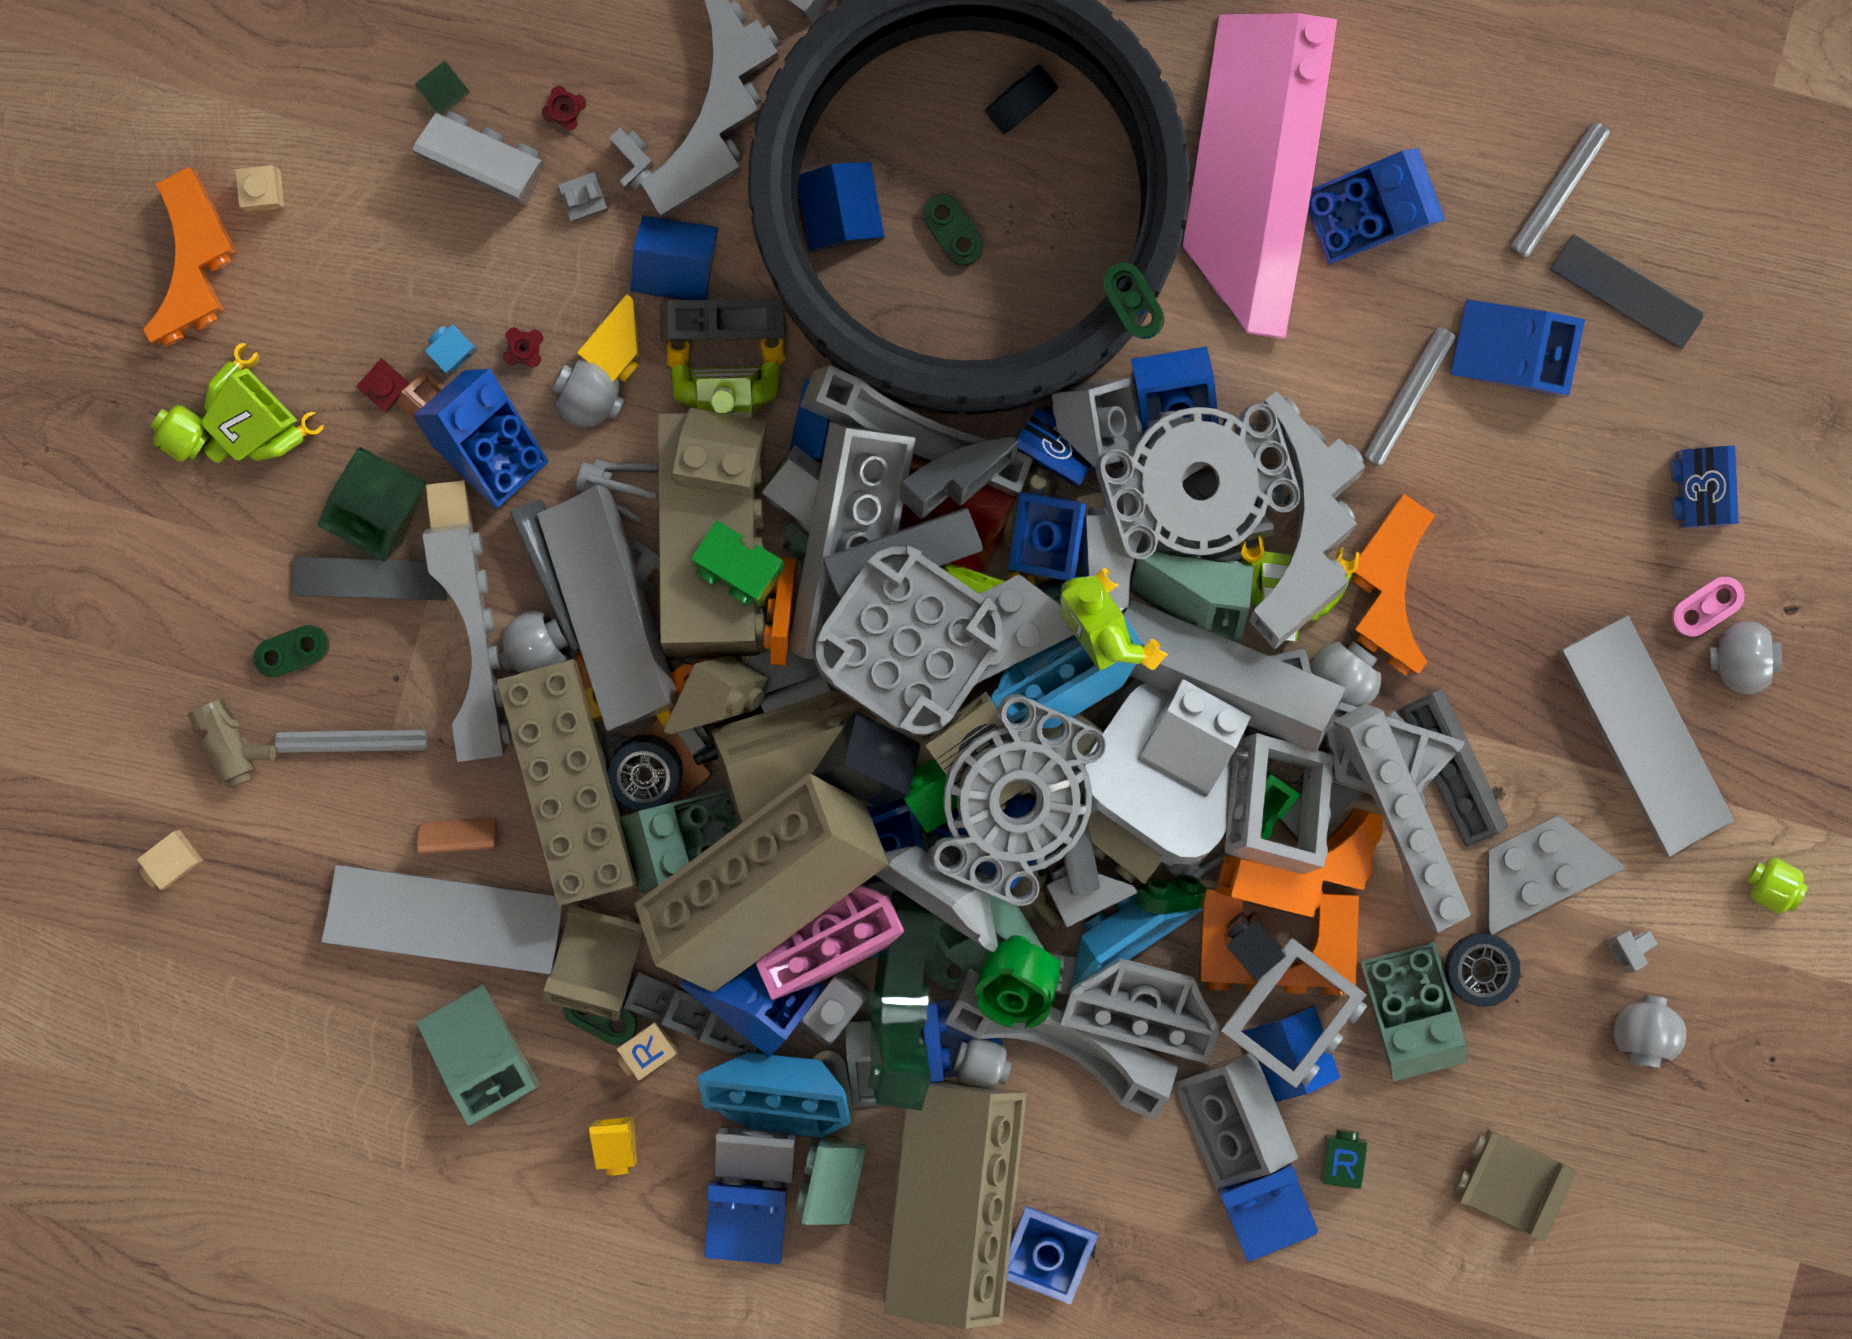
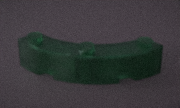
M893 891L890 901L905 932L887 948L879 951L874 991L871 990L868 994L866 1010L868 1014H872L871 1066L868 1072L867 1083L868 1087L874 1090L876 1104L922 1111L931 1081L927 1044L919 1043V1033L922 1028H925L927 1022L929 986L922 982L925 961L933 962L942 919L902 892Z

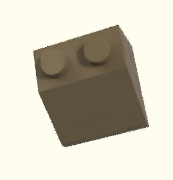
M690 408L679 437L672 472L675 484L752 498L767 421Z
M733 655L694 664L664 728V732L671 735L756 710L764 699L765 692L763 688L768 678Z

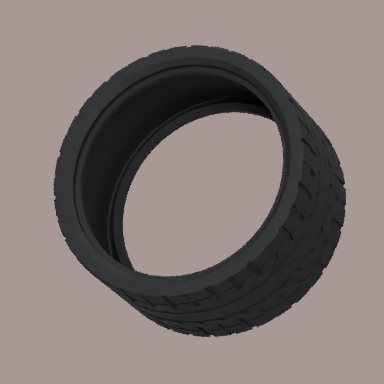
M841 0L837 3L835 10L825 12L808 29V33L796 42L784 59L785 66L783 69L778 68L766 92V100L764 103L762 102L754 127L756 140L752 139L748 166L749 206L753 214L751 220L757 245L780 299L808 341L822 356L827 357L832 365L864 380L885 397L889 395L894 398V401L904 405L948 414H957L958 411L967 412V415L990 414L996 411L1005 412L1030 406L1032 401H1045L1052 398V394L1076 386L1093 375L1099 366L1102 365L1103 367L1133 337L1125 328L1106 295L1097 307L1078 324L1060 336L1027 351L984 360L943 359L919 354L879 337L857 322L836 302L821 283L805 254L798 223L797 197L799 176L809 139L820 116L832 98L851 77L885 52L925 36L955 31H982L1004 34L1037 44L1073 65L1096 86L1118 116L1129 138L1140 181L1141 208L1139 229L1135 248L1128 263L1138 268L1157 299L1177 256L1187 218L1190 168L1188 153H1185L1187 145L1181 116H1178L1176 110L1177 104L1167 81H1162L1160 78L1161 70L1146 47L1143 48L1141 46L1140 40L1121 19L1115 20L1112 17L1113 12L1097 0ZM1122 279L1118 285L1119 290L1122 292L1128 291L1132 286L1131 279ZM1142 313L1138 317V324L1140 326L1145 321L1148 313Z

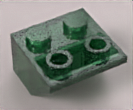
M359 447L330 492L317 526L384 562L402 545L427 482Z

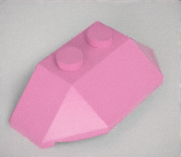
M860 885L760 958L756 966L773 1000L834 976L887 948L905 931L889 896Z

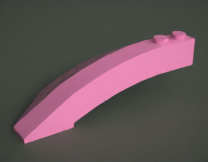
M1301 13L1222 14L1218 17L1182 250L1205 275V280L1221 301L1228 305L1247 334L1284 340L1286 338L1316 164L1337 19Z

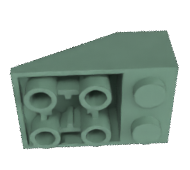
M1155 550L1148 558L1136 560L1130 591L1168 615L1231 641L1241 643L1250 607L1254 567L1244 566L1238 561H1208L1196 555L1180 557L1167 555L1163 551Z
M728 789L637 811L620 817L639 891L644 892L656 888L740 825L733 809Z
M989 894L997 943L1007 941L1012 935H1020L1027 938L1031 944L1044 949L1019 906ZM939 917L927 924L948 959L966 973L969 968L980 973L988 949Z
M1435 942L1360 961L1393 1082L1468 1062L1467 1044Z
M484 984L416 1022L445 1085L468 1127L540 1085Z
M828 1136L821 1138L819 1144H811L804 1174L812 1176L810 1182L803 1181L796 1212L803 1213L801 1224H850L867 1145Z

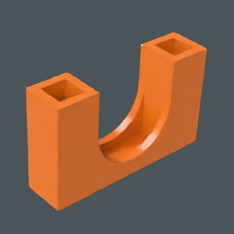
M1207 888L1202 907L1204 910L1201 911L1199 981L1207 982V989L1230 990V983L1246 984V991H1250L1257 981L1253 979L1226 947L1224 937L1228 930L1225 926L1242 912L1243 900L1217 893L1216 888ZM1323 893L1322 901L1317 908L1316 936L1310 952L1356 986L1359 895ZM1301 960L1290 965L1276 984L1284 986L1285 993L1306 994L1307 987H1323V994L1346 995Z

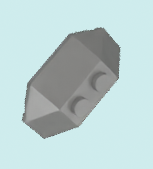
M916 845L885 852L889 865L875 874L876 876L993 953L995 952L998 943L988 893L940 872L932 862V846H930L927 852ZM940 853L941 864L947 866L950 858ZM975 875L977 880H982L981 878Z
M1118 958L1072 987L1060 1020V1025L1206 1064H1209L1220 1033V1027L1194 977L1123 958Z

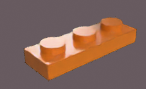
M781 557L785 569L770 591V595L776 596V599L769 598L767 622H773V625H765L764 648L771 649L770 665L786 666L795 594L796 558Z

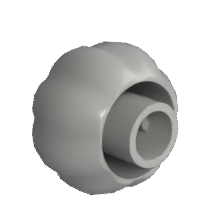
M584 358L578 359L572 368L564 364L550 391L558 395L554 406L559 416L566 423L577 428L595 427L606 420L607 417L614 420L624 402V399L618 396L619 379L617 378L612 382L603 369L596 364L588 363Z
M529 611L518 615L505 628L502 636L503 651L499 653V659L508 673L515 671L520 674L568 661L569 651L567 647L570 645L558 618L552 620L544 612Z
M1737 622L1723 632L1718 647H1710V669L1718 670V674L1725 686L1738 694L1750 695L1759 693L1772 684L1773 673L1782 672L1781 642H1772L1771 631L1757 622Z
M1355 641L1349 647L1341 642L1326 645L1319 650L1312 660L1310 668L1312 674L1346 688L1342 703L1355 707H1360L1364 704L1369 705L1380 691L1381 673L1373 666L1378 658Z
M1644 995L1643 1002L1626 1006L1616 1017L1613 1027L1614 1040L1620 1052L1630 1054V1064L1660 1069L1661 1060L1672 1061L1683 1050L1686 1042V1027L1681 1016L1666 1006V998Z

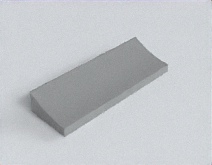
M835 422L829 423L788 651L802 658L814 659V643L819 631L840 602L831 593L822 558L899 530L903 502L900 500L901 484L903 480L909 477L915 437Z
M596 484L561 504L537 513L606 730L613 732L673 709L679 697L611 489Z
M1132 600L1123 616H1126L1144 646L1150 639H1154L1160 643L1159 649L1166 652L1168 656L1155 670H1150L1142 663L1136 664L1129 676L1169 693L1184 679L1251 716L1248 722L1249 726L1311 752H1317L1344 697L1345 687Z
M1628 615L1558 650L1664 856L1670 857L1701 838L1735 821Z
M337 864L335 865L330 901L321 942L551 975L557 956L564 905L558 906L556 897L552 894Z

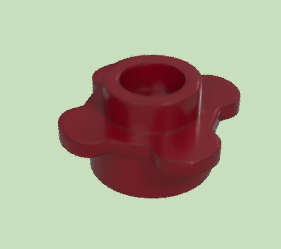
M555 86L551 90L548 106L542 109V116L548 122L554 120L562 124L565 130H573L578 125L577 117L580 111L586 108V99L580 94L573 95L567 92L563 86ZM564 104L568 106L565 112L561 111V106Z
M510 328L505 334L508 340V347L503 355L504 361L511 366L521 363L527 364L532 368L537 367L541 363L539 352L540 344L544 339L542 333L536 329L530 332H522L518 328ZM521 344L527 345V349L525 351L520 350Z

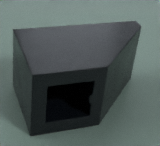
M1254 910L1249 915L1241 912L1225 926L1228 929L1224 935L1226 947L1255 981L1259 980L1286 957L1285 950Z

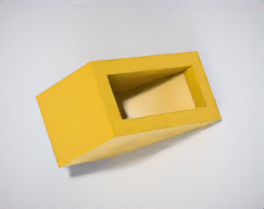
M626 294L577 352L588 363L596 364L603 369L612 382L618 378L626 383L639 368V365L636 363V360L640 357L636 302L628 294Z
M634 1117L595 1120L589 1127L596 1170L606 1169V1175L628 1174L629 1167H635L637 1164Z

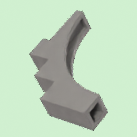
M705 0L712 26L713 64L710 86L702 110L682 145L664 165L640 182L663 219L741 172L737 164L739 160L743 159L731 139L724 142L722 138L758 116L759 109L756 105L762 102L751 82L743 85L741 81L778 59L779 55L775 48L781 45L770 25L762 28L759 21L756 20L744 27L742 23L748 19L736 0L730 4L728 0Z
M1277 391L1268 397L1264 404L1269 405L1277 415L1300 489L1299 525L1295 549L1287 570L1275 589L1253 610L1249 622L1274 650L1338 597L1347 586L1349 581L1346 578L1345 569L1334 558L1329 560L1327 555L1352 535L1357 523L1354 521L1355 515L1349 506L1342 501L1337 502L1335 498L1357 481L1365 468V465L1362 463L1363 458L1354 446L1350 444L1346 446L1339 438L1331 446L1327 447L1323 434L1315 426L1311 425L1309 427L1300 417V411L1296 404L1287 397L1283 399ZM1260 411V413L1262 414V416H1263V417L1265 418V420L1267 421L1266 415H1265L1263 412Z
M1175 411L1159 412V419ZM1179 416L1169 421V423L1173 427L1178 424L1188 423L1190 418ZM1159 419L1147 421L1148 428ZM1249 424L1253 431L1263 432L1258 431V424ZM1160 428L1151 435L1148 440V446L1161 434ZM1197 462L1188 466L1183 474L1182 482L1189 475L1207 464ZM1125 468L1112 469V478L1117 479L1121 477ZM1126 493L1120 495L1117 500L1118 511L1125 516L1133 514L1136 508L1134 497ZM1107 507L1088 508L1089 515L1084 516L1078 554L1079 577L1093 576L1101 569L1107 568L1110 571L1107 577L1113 583H1118V587L1110 592L1109 595L1118 608H1128L1130 574L1134 560L1122 554ZM1134 531L1128 539L1129 547L1135 553L1144 534L1140 531Z

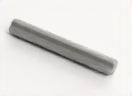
M1597 122L1590 125L1511 244V248L1523 257H1528L1610 135V131L1605 126Z
M1441 327L1435 330L1364 454V458L1370 463L1381 466L1386 460L1455 340V335Z
M425 730L277 732L274 740L275 749L278 753L421 751L427 749L428 744L427 732Z

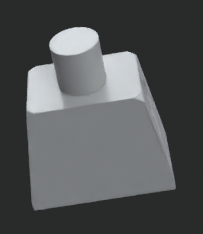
M846 969L830 977L825 984L826 987L798 1023L801 1028L824 1046L832 1044L865 1002L871 989Z

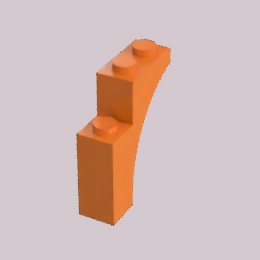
M190 166L156 183L168 209L175 238L174 271L167 295L154 317L143 328L149 342L156 346L162 344L163 347L171 346L184 338L182 332L196 326L197 330H201L218 321L216 315L225 310L204 270L209 268L212 272L221 269L232 262L230 256L238 253L197 171Z
M1406 494L1400 495L1359 553L1358 568L1352 573L1354 577L1351 580L1356 586L1369 594L1373 589L1379 592L1353 628V631L1359 635L1356 642L1373 654L1378 649L1391 657L1387 663L1404 676L1409 671L1413 674H1419L1428 662L1419 650L1408 623L1405 590L1408 569L1419 540L1436 516Z
M1353 808L1342 825L1327 838L1328 854L1325 859L1324 868L1304 874L1225 855L1216 892L1233 898L1314 917L1315 909L1319 907L1322 901L1323 892L1321 886L1323 880L1364 890L1366 882L1372 875V857L1375 846L1382 837L1383 827L1381 823L1383 816Z

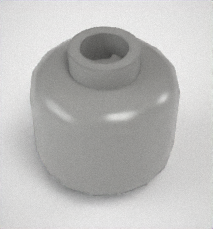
M972 1037L968 1043L961 1042L952 1070L957 1072V1080L961 1084L971 1087L995 1089L997 1083L1005 1085L1012 1062L1006 1061L1007 1051L1003 1045L986 1039L979 1040Z

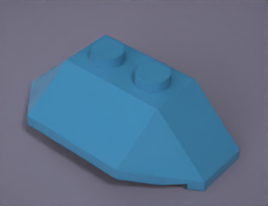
M1124 616L1131 643L1144 647L1132 625ZM1073 635L1005 669L997 690H994L991 699L998 709L1003 698L1011 694H1020L1073 717L1122 688L1136 664L1116 662L1099 671L1076 636ZM1021 702L1011 704L1006 713L1008 721L1015 724L1022 722L1027 716L1026 705ZM1050 718L1044 722L1042 728H1055L1062 724V722L1057 718Z
M1136 893L1115 903L1118 909L1107 917L1103 912L1098 913L1083 924L1086 931L1080 934L1071 988L1118 958L1130 960L1204 909L1201 907L1199 909L1168 914L1150 913L1136 905Z
M747 1052L699 1074L697 1078L703 1108L712 1112L718 1111L727 1119L752 1130L823 1138L841 1127L848 1126L851 1121L846 1092L821 1060L771 1055L769 1057L766 1054Z

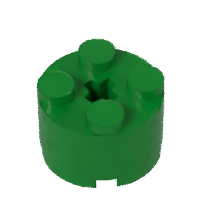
M1012 935L1007 941L998 943L994 953L989 950L986 952L974 990V996H977V1006L980 1012L991 1021L1005 1027L1012 1028L1013 1023H1026L1025 1028L1040 1025L1050 1014L1060 978V960L1051 956L1044 949L1031 944L1027 938L1020 935Z

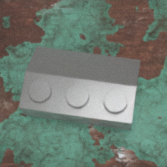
M448 111L446 117L435 113L415 142L412 151L420 159L526 206L545 165L537 158L539 152L521 143H518L516 148L502 143L503 135L486 127L482 128L481 133L467 127L469 120Z
M1246 1053L1226 1059L1174 1081V1088L1216 1189L1269 1175L1298 1159L1258 1060L1251 1054Z

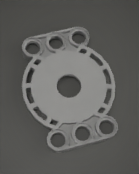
M1265 404L1248 406L1242 411L1239 419L1231 414L1212 408L1195 407L1175 411L1160 418L1144 432L1135 445L1132 456L1119 449L1106 451L1097 459L1095 466L1119 548L1123 555L1133 560L1146 559L1151 556L1156 550L1158 542L1166 548L1182 554L1203 556L1224 552L1240 544L1254 532L1264 517L1266 509L1274 513L1290 512L1296 508L1300 501V489L1277 415L1269 405ZM1256 410L1263 412L1267 417V427L1261 433L1253 431L1249 425V417ZM1191 414L1188 423L1178 424L1173 427L1169 423V421L1179 416ZM1202 414L1213 415L1224 421L1221 425L1202 421ZM1233 425L1237 427L1235 433L1231 431ZM1160 428L1161 434L1151 442L1148 448L1145 447L1151 435ZM1267 447L1273 448L1279 455L1278 465L1272 470L1266 469L1260 461L1261 453ZM1112 456L1119 457L1124 463V473L1117 479L1111 478L1105 471L1106 461ZM1140 456L1142 457L1141 463L1138 462ZM1197 462L1208 464L1217 476L1215 492L1211 497L1200 501L1192 499L1186 494L1182 483L1185 470L1188 466ZM1279 484L1287 487L1290 492V500L1284 507L1277 506L1272 500V491ZM1124 493L1130 494L1136 501L1135 511L1129 516L1122 515L1117 509V500ZM1256 500L1260 502L1259 508L1254 506ZM1249 515L1254 516L1248 527L1238 535L1236 529L1244 523ZM1161 530L1166 533L1165 537L1160 534ZM1134 531H1140L1147 537V548L1139 554L1133 552L1128 544L1129 536ZM1224 536L1230 540L1219 547L1208 548L1207 541L1220 539ZM1180 539L1182 541L1195 542L1197 549L1183 547L1175 544V541Z
M1011 694L1003 698L998 707V717L1003 727L992 729L975 738L960 752L949 770L944 786L943 809L947 826L952 836L942 838L934 844L931 858L936 868L943 874L1014 905L1026 906L1035 901L1040 890L1039 882L1032 871L1044 869L1062 859L1076 845L1085 831L1092 807V788L1089 774L1084 764L1093 763L1101 759L1105 754L1107 745L1103 734L1093 726L1024 695ZM1016 702L1024 703L1027 707L1026 718L1016 724L1009 722L1006 715L1009 706ZM1050 718L1059 719L1063 726L1061 734L1054 739H1047L1042 734V726ZM1009 734L1011 739L1002 741L1000 735ZM1084 734H1094L1098 742L1095 751L1087 755L1079 753L1077 749L1079 738ZM992 739V745L983 749L974 758L970 755L979 745ZM965 761L968 763V766L962 774L959 786L953 785L956 774ZM1071 766H1077L1079 770L1073 772ZM1021 780L1028 782L1034 788L1036 793L1035 806L1030 813L1023 817H1010L1003 813L1000 808V793L1010 782ZM1083 781L1085 790L1084 804H1080L1081 794L1078 783ZM951 794L957 796L959 817L954 819L951 812ZM1082 814L1076 830L1070 837L1069 835L1075 827L1078 815ZM964 828L967 834L959 835L957 829ZM1063 842L1065 843L1056 853L1050 855L1047 858L1044 857L1045 855L1055 851ZM947 846H956L961 854L958 863L949 867L942 865L939 858L941 851ZM989 861L994 863L996 868L994 877L986 882L977 880L975 877L976 867L981 862ZM1027 861H1036L1035 863L1027 864ZM1017 877H1027L1031 882L1028 894L1023 897L1013 896L1010 892L1012 881Z

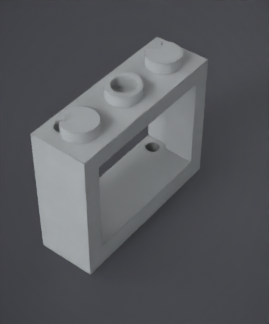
M1258 733L1241 738L1233 756L1225 853L1300 874L1324 868L1325 859L1328 854L1326 842L1328 822L1331 817L1330 795L1331 785L1334 781V755L1318 750L1314 753L1290 742ZM1268 758L1304 768L1298 848L1261 839Z
M1290 938L1283 947L1286 957L1256 982L1220 1031L1291 1086L1297 1088L1300 1082L1307 1086L1317 1074L1320 1067L1315 1063L1322 1053L1326 1052L1328 1055H1331L1339 1045L1343 1036L1338 1032L1347 1020L1354 1024L1366 1009L1367 1005L1362 1001L1367 994L1296 940ZM1297 957L1349 998L1292 1071L1242 1033L1241 1030Z

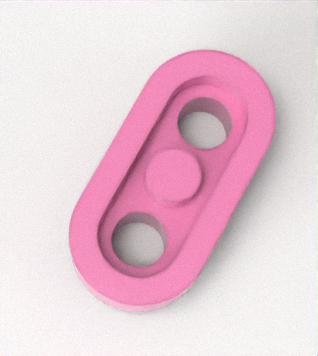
M1718 577L1711 580L1675 605L1671 615L1674 628L1684 636L1702 635L1741 608L1745 597L1742 585L1731 577ZM1720 589H1725L1729 594V599L1724 604L1720 603L1716 598V594ZM1688 610L1694 611L1697 615V620L1693 625L1687 624L1684 620V615Z

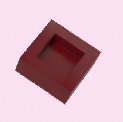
M381 358L356 387L381 410L387 413L410 382Z

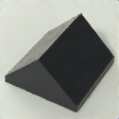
M854 711L813 771V775L879 808L909 795L921 745L918 741Z

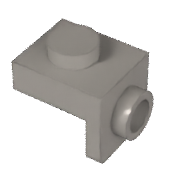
M619 128L609 139L634 168L618 183L625 191H628L631 187L638 190L642 187L640 182L652 174L649 170L654 167V164L643 153L648 146L633 130L627 135Z

